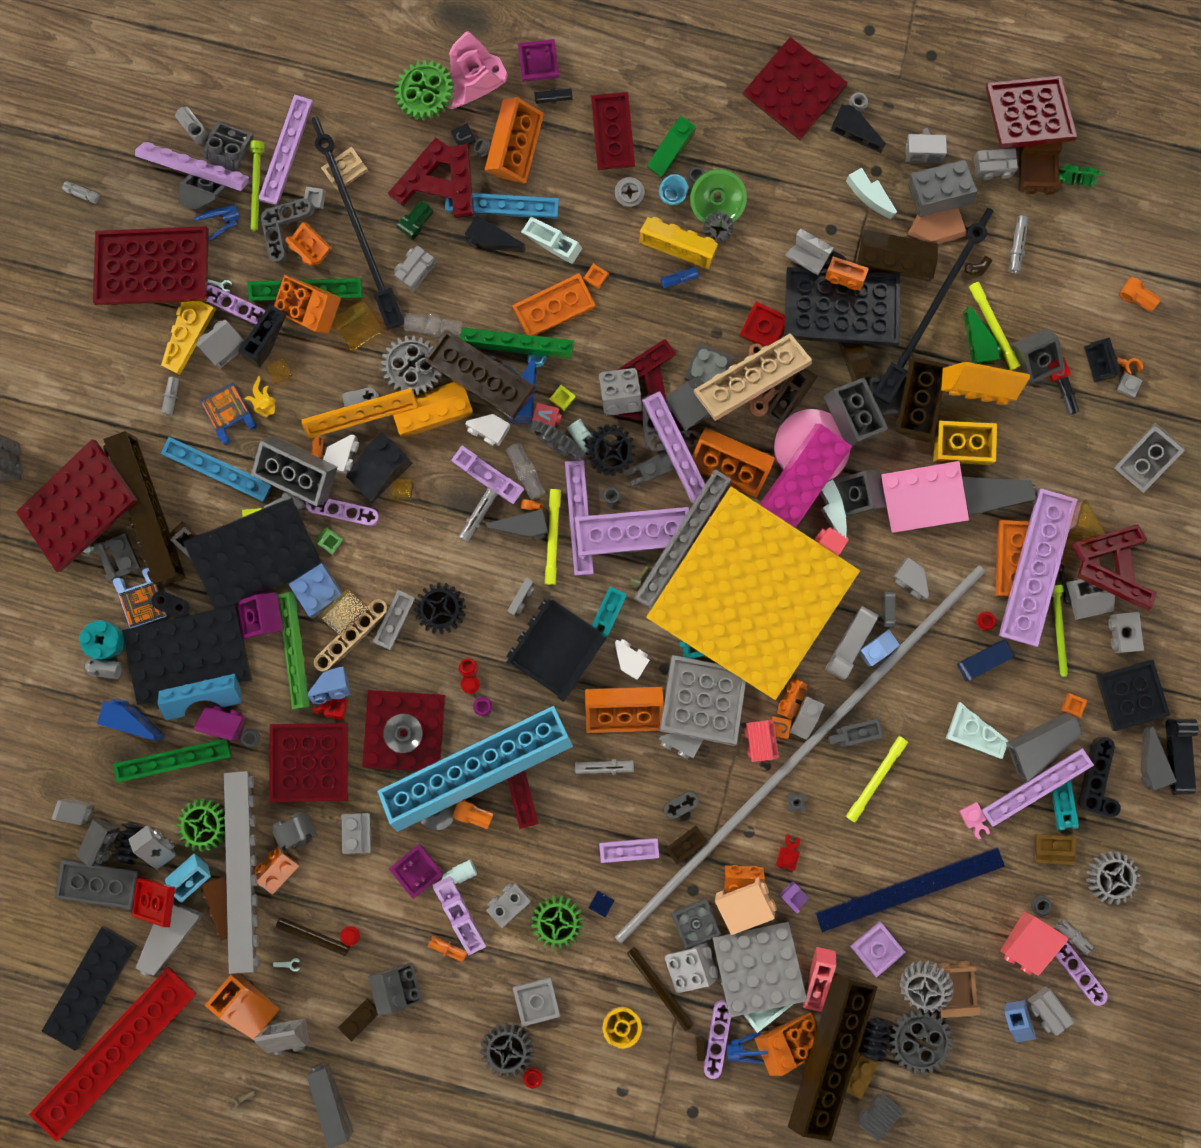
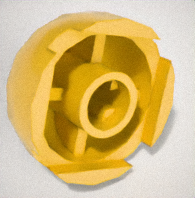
M617 1007L608 1012L604 1018L602 1029L604 1037L609 1044L624 1049L637 1043L641 1036L642 1024L635 1011L627 1007Z

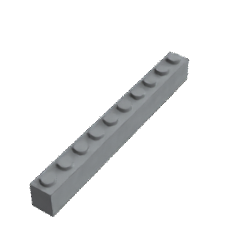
M248 771L224 773L229 974L257 972L256 968L260 965L259 955H256V947H259V936L255 935V927H258V915H255L258 897L257 894H254V886H257V875L254 874L257 858L256 854L253 855V847L256 846V836L253 835L252 827H255L256 824L255 815H252V807H255L254 795L251 796V788H254V776H251V773Z

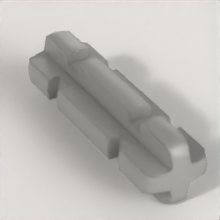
M65 181L62 186L65 192L72 193L74 196L84 200H89V202L94 204L98 203L100 198L98 193L89 191L76 184L73 185V183Z

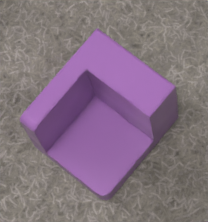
M793 881L779 894L797 914L800 912L798 909L809 899Z

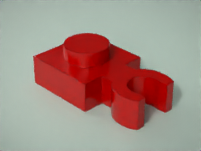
M332 699L320 704L317 708L312 707V710L316 714L324 712V716L328 718L344 720L349 702L347 699Z
M787 834L785 837L786 848L780 846L775 865L795 871L800 854L799 851H795V848L799 846L800 838L797 837L795 843H790V835Z

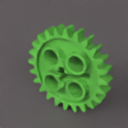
M424 60L423 65L417 61L416 67L410 64L409 71L404 69L405 75L399 74L401 81H396L398 88H395L394 91L397 94L395 96L398 101L397 104L404 114L407 113L410 118L414 116L416 120L421 116L422 120L425 121L426 116H429L432 120L433 114L439 117L440 110L446 112L444 106H450L448 99H454L451 93L455 92L453 88L455 84L446 67L442 68L440 63L436 65L433 60L430 64Z

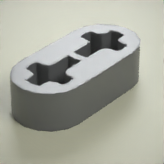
M894 591L883 592V627H894L895 625Z
M688 791L668 801L664 806L665 815L668 818L674 819L694 809L698 805L697 795ZM687 795L695 798L692 806L689 804L682 806L681 804L686 801ZM672 804L675 807L680 804L681 807L676 809L675 815L667 813L669 805Z

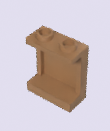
M960 961L958 965H951V963L947 962L939 963L937 968L944 967L943 973H949V979L953 980L954 992L946 1008L943 1007L941 1011L937 1010V1014L941 1018L981 1015L980 1007L977 1005L974 971H977L976 966L970 964V961Z

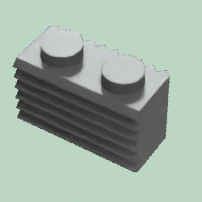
M884 1092L881 1095L876 1094L871 1101L872 1105L868 1110L864 1109L861 1111L857 1121L877 1142L883 1138L904 1113L902 1108Z

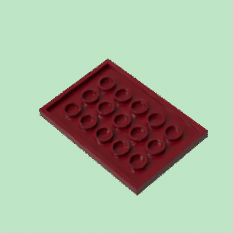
M207 226L95 231L93 303L95 305L207 301L209 229Z
M91 439L16 513L54 570L62 572L138 500L97 440Z

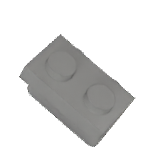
M635 368L601 372L599 374L604 416L642 411L641 393Z
M707 941L691 949L670 953L665 956V961L677 993L708 987L719 979L718 969L714 964L712 951L708 947Z

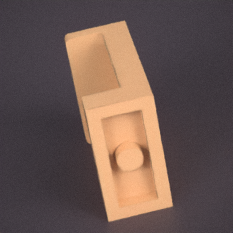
M759 877L755 879V883L725 894L724 891L716 893L715 903L731 935L775 919L776 904L773 899L770 900L767 885L765 882L762 883Z

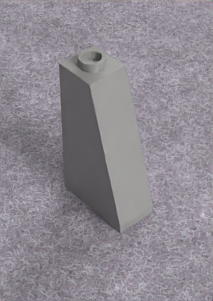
M173 902L170 927H161L153 924L135 969L140 970L141 974L149 977L159 973L197 925L204 913Z

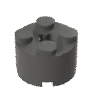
M298 812L290 816L291 820L285 823L280 821L272 825V833L281 853L288 852L287 848L292 847L293 850L313 841L312 837H318L308 814Z

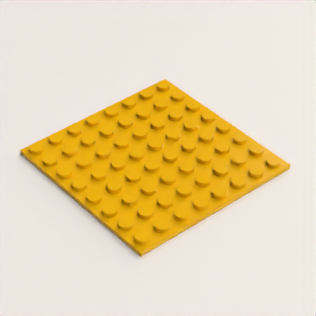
M730 486L646 618L776 700L860 570Z

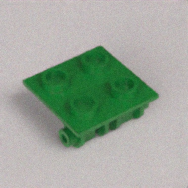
M1065 164L1064 168L1059 167L1062 170V174L1059 173V181L1066 184H1071L1072 182V185H1075L1077 181L1079 186L1092 187V185L1097 183V178H1094L1095 175L1105 176V174L1099 172L1100 169L1084 166L1083 170H1080V166Z

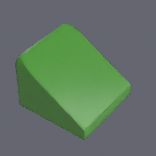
M325 526L314 542L333 555L344 539Z

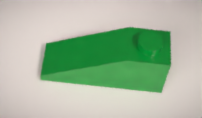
M680 116L653 155L647 168L662 178L695 135L696 126L683 116Z
M967 307L963 311L972 363L980 365L994 364L1001 357L1000 346H997L996 339L973 308Z

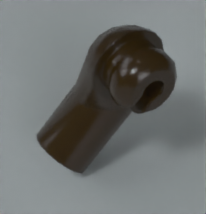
M984 256L980 264L969 263L965 267V272L970 276H981L992 263V259Z

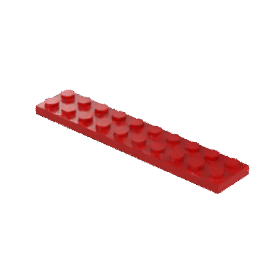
M170 967L166 968L30 1112L29 1116L58 1142L197 993Z

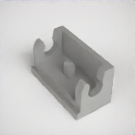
M908 134L906 163L944 162L947 154L946 135Z

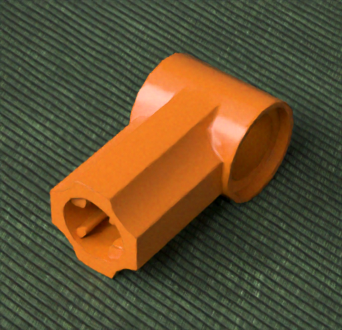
M1129 277L1119 293L1123 300L1131 303L1135 302L1149 312L1154 310L1161 297L1145 288L1144 283L1135 277Z
M462 800L457 803L452 817L459 821L470 822L488 829L494 813L476 807L475 804L469 801Z

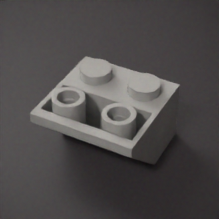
M225 319L224 321L217 322L209 333L203 334L198 339L196 345L217 368L221 369L240 353L238 350L245 340Z
M1081 579L1066 583L1075 620L1114 611L1115 595Z

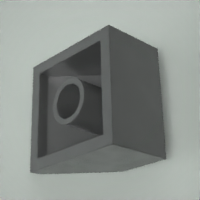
M1048 328L1013 343L1014 352L1023 373L1030 374V379L1028 380L1030 384L1065 368L1058 336ZM1057 360L1059 366L1049 370L1047 366L1050 362Z
M699 376L686 382L664 399L668 408L685 431L711 416L694 394V389L704 384Z
M865 470L835 480L846 516L887 507L879 470Z

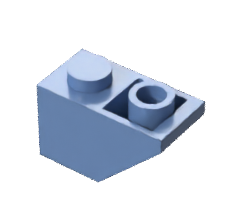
M338 667L322 673L308 692V697L313 704H323L328 700L343 699L345 696L351 695L348 675L344 667Z
M1026 1001L1006 1003L1004 1012L1009 1030L1015 1041L1022 1042L1036 1039Z

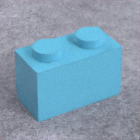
M194 853L165 879L167 885L176 887L174 897L182 903L208 880L211 874L208 864Z

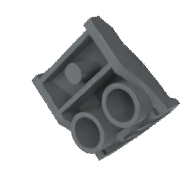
M218 120L202 151L203 157L212 165L222 166L230 171L239 168V163L250 145V141L253 139V133L244 132L223 124L222 121Z

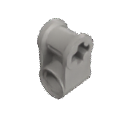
M368 387L342 394L344 407L367 401L370 394L373 395L371 399L378 398L380 395L373 388Z

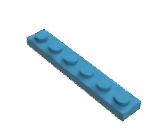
M472 193L474 214L558 219L559 198ZM446 198L445 212H453V199Z
M168 437L160 453L263 502L266 501L273 485L171 437Z

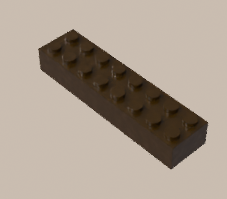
M124 431L103 439L105 443L103 446L104 452L110 457L112 464L138 500L128 509L130 514L128 520L131 527L135 528L137 534L135 535V540L138 546L142 548L143 553H141L143 562L148 565L149 571L147 574L150 581L166 587L185 580L186 576L176 547L169 538L170 530L137 438Z
M838 973L833 975L788 1123V1128L802 1137L832 1141L878 986L863 979Z

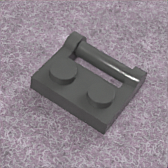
M126 533L94 546V550L96 553L98 552L107 573L106 578L108 582L142 569ZM108 548L111 549L119 568L117 572H114L105 551Z

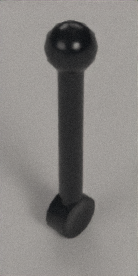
M1060 564L1058 571L1060 572L1064 588V601L1067 604L1070 603V597L1063 571L1065 567L1063 564Z

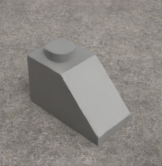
M804 697L790 728V733L807 740L818 722L825 704L809 697Z
M73 798L58 800L52 819L78 825L87 824L93 815V805Z

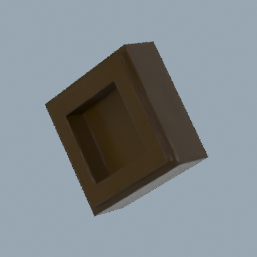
M702 1036L696 1037L697 1061H704L705 1041Z

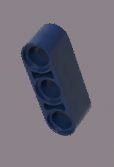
M1004 639L957 663V666L965 681H969L1012 659L1015 655L1007 640Z

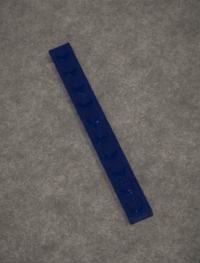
M995 847L815 912V916L821 932H825L1005 867L999 849Z

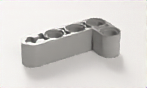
M864 606L858 609L829 660L825 671L841 680H845L853 668L852 663L877 621L878 614Z

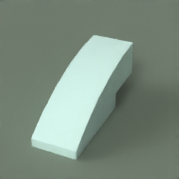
M862 168L848 176L847 184L862 202L880 215L890 220L894 218L897 211L878 180L871 183Z
M530 217L521 231L523 235L544 249L571 264L574 263L582 250L577 241L563 235L560 230L533 217Z
M832 479L826 483L819 493L826 504L821 509V512L832 530L835 529V532L838 531V534L845 535L846 538V514L840 493Z

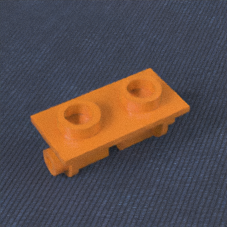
M792 678L786 687L783 700L779 703L777 714L793 720L801 706L795 701L796 699L803 701L808 690L807 684Z

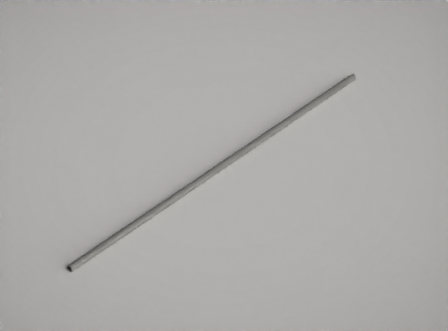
M978 565L629 921L615 936L621 944L985 573L981 566Z

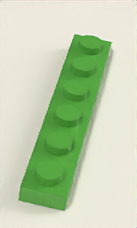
M288 592L278 595V599L280 602V614L283 620L282 634L292 709L309 707V697L302 652V638L299 629L300 621L297 613V600L294 592Z

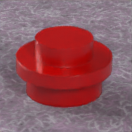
M985 611L977 616L976 623L981 630L988 631L995 627L996 618L991 612Z
M464 659L459 664V672L464 677H472L478 671V665L473 659Z
M476 676L463 677L461 688L465 693L473 694L478 691L480 681Z
M347 926L341 931L340 939L343 944L353 946L359 941L360 932L354 926Z
M529 1068L525 1071L523 1081L527 1087L534 1089L542 1083L543 1075L539 1069Z

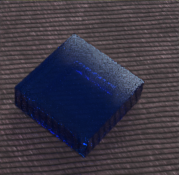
M597 890L588 908L606 918L615 899Z

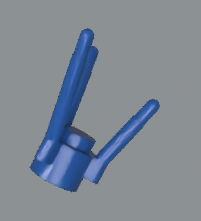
M234 204L203 211L204 215L193 218L194 221L222 215L225 222L229 221L227 225L208 238V241H211L231 226L237 225L236 220L240 219V216Z
M760 1032L738 1040H731V1044L727 1045L728 1061H734V1063L765 1064L763 1059L743 1057L765 1055L768 1053L766 1050L743 1051V1045H739L759 1036Z

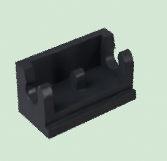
M1110 337L1084 346L1094 383L1111 379L1121 374Z

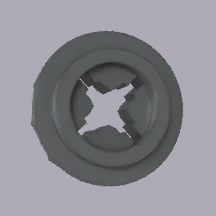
M713 213L704 222V233L706 237H710L716 242H724L730 238L733 232V221L725 213ZM721 220V226L724 229L720 230L717 235L716 229L711 226H717Z

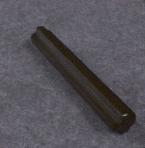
M279 918L276 923V928L343 956H346L349 952L350 946L287 919Z

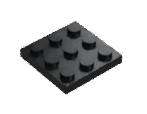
M1148 660L1096 675L1112 731L1171 716L1154 660Z

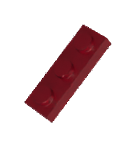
M524 770L507 779L519 829L539 824L526 771Z

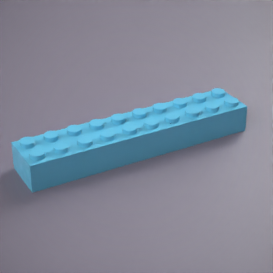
M552 706L378 790V794L389 824L398 832L573 747L559 714L555 707Z

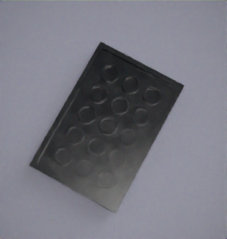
M787 267L784 337L791 334L795 340L888 346L899 345L900 274L867 272L860 291L849 289L841 284H833L826 280L825 277L828 269H822L819 275H816L805 268Z
M292 497L183 542L215 611L295 580L322 563Z
M231 605L218 611L214 609L122 630L137 705L158 701L159 691L231 674H235L238 683L252 680L237 605Z

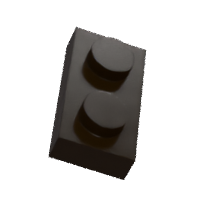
M695 825L667 846L665 850L674 862L679 864L708 841Z
M367 998L338 1027L339 1030L352 1042L378 1016L376 1007Z

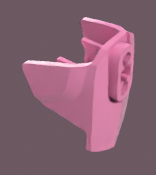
M469 31L465 32L453 44L449 52L451 79L455 84L453 85L455 92L451 93L454 99H448L450 106L445 105V107L454 109L474 101L506 82L508 76L500 58L490 54L482 43Z

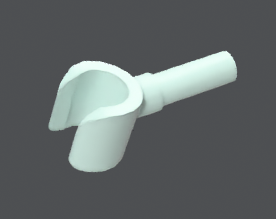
M208 279V284L222 288L223 291L230 293V290L224 289L226 284L233 286L229 280L216 282Z
M293 958L290 962H274L273 967H286L292 971H298L300 967L294 968L292 963L300 962V960Z

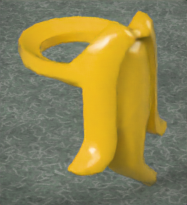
M258 376L252 389L255 399L252 396H247L244 399L252 402L255 412L268 418L269 415L275 413L276 400L268 395L267 389L269 386H265L263 388V395L258 388L260 384V376Z

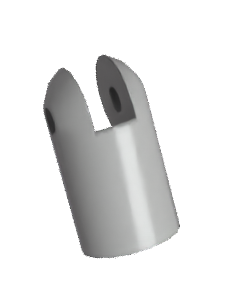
M89 659L85 663V669L89 676L119 679L122 665L121 662Z

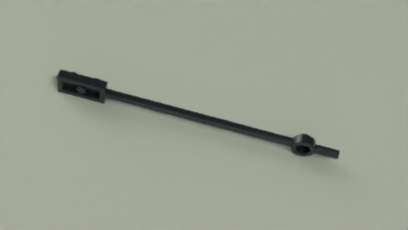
M313 117L311 121L318 136L315 139V147L319 153L326 156L379 291L373 295L386 328L389 331L404 325L405 321L392 288L385 289L332 154L335 143L330 135L324 133L319 118ZM324 143L329 144L327 148L322 147Z
M991 208L986 209L979 223L972 224L967 230V244L898 363H890L872 394L875 398L888 405L890 404L908 370L904 369V366L972 248L975 244L981 243L987 236L985 226L994 212ZM973 233H977L979 237H975Z

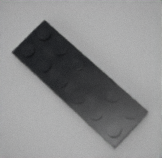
M102 926L43 1027L42 1032L76 1051L137 945L109 928Z

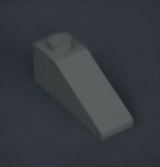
M542 509L486 523L487 528L490 530L526 538L534 537V540L543 539L545 534H548Z
M1154 727L1143 728L1141 773L1143 777H1141V780L1149 790H1157L1177 782Z

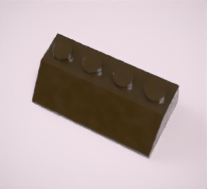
M863 230L857 259L858 265L869 268L868 270L900 274V276L929 282L934 279L938 261V244Z
M910 357L896 432L910 439L930 442L934 439L943 391H941L943 368L948 367L949 364Z

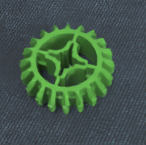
M205 798L201 799L200 802L198 799L194 800L193 804H186L187 809H181L184 816H177V819L181 820V823H176V827H181L177 834H183L180 841L187 840L185 846L189 847L192 844L193 851L197 850L198 847L200 852H203L205 847L210 851L212 850V845L216 848L219 846L218 841L224 842L225 840L222 836L225 835V816H222L225 813V809L219 811V803L213 807L214 800H209L208 803ZM198 809L205 810L199 819L191 818L192 814ZM212 814L216 819L217 825L211 822ZM204 821L203 824L208 828L202 829V825H200V822ZM189 825L195 830L194 836L190 832ZM206 832H215L210 840L201 841Z
M553 895V902H550L549 898L546 897V905L539 902L538 905L541 910L538 908L534 909L538 916L533 915L531 917L532 920L537 921L531 924V928H538L533 934H541L538 942L545 939V947L551 942V949L555 948V943H558L559 949H562L563 942L569 947V939L575 943L576 938L573 935H581V932L576 929H583V924L578 922L583 921L584 918L582 916L577 917L581 913V909L574 910L577 906L576 902L571 906L569 905L571 898H568L566 903L563 902V895L560 896L559 901H556V896ZM557 907L556 913L553 916H542L549 908ZM563 908L571 913L574 922L563 917ZM558 913H560V922H563V924H559L557 931H555L556 926L552 920H555ZM541 922L552 928V936L544 931ZM562 928H572L566 936L558 938V933Z

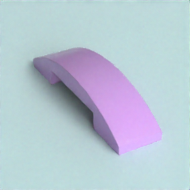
M463 445L451 460L466 473L513 505L524 490L519 484L481 460Z

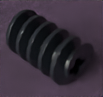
M137 822L122 823L121 825L126 830L119 831V833L124 837L117 838L121 846L114 847L119 853H114L112 856L119 862L135 865L136 862L132 859H137L138 856L133 853L128 839L146 825Z
M872 1016L874 1019L867 1021L872 1028L865 1029V1031L870 1033V1036H864V1039L869 1043L862 1044L867 1049V1052H861V1055L871 1060L884 1062L881 1058H885L886 1053L882 1050L888 1049V1045L884 1042H889L890 1040L886 1035L891 1033L888 1027L892 1026L893 1022Z

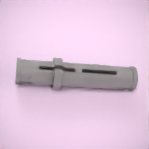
M1017 216L1013 247L1009 254L1011 256L1008 269L1010 273L1018 274L1021 272L1029 217Z
M487 488L470 518L466 519L467 523L460 535H458L460 539L468 543L475 530L479 529L481 520L498 495L495 491Z
M612 759V761L575 762L576 774L612 773V775H616V773H634L633 760L616 761V759Z

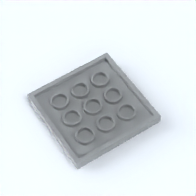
M672 655L659 731L736 746L746 681L719 664Z
M789 922L747 930L733 935L728 934L714 937L712 939L729 1018L807 1001Z

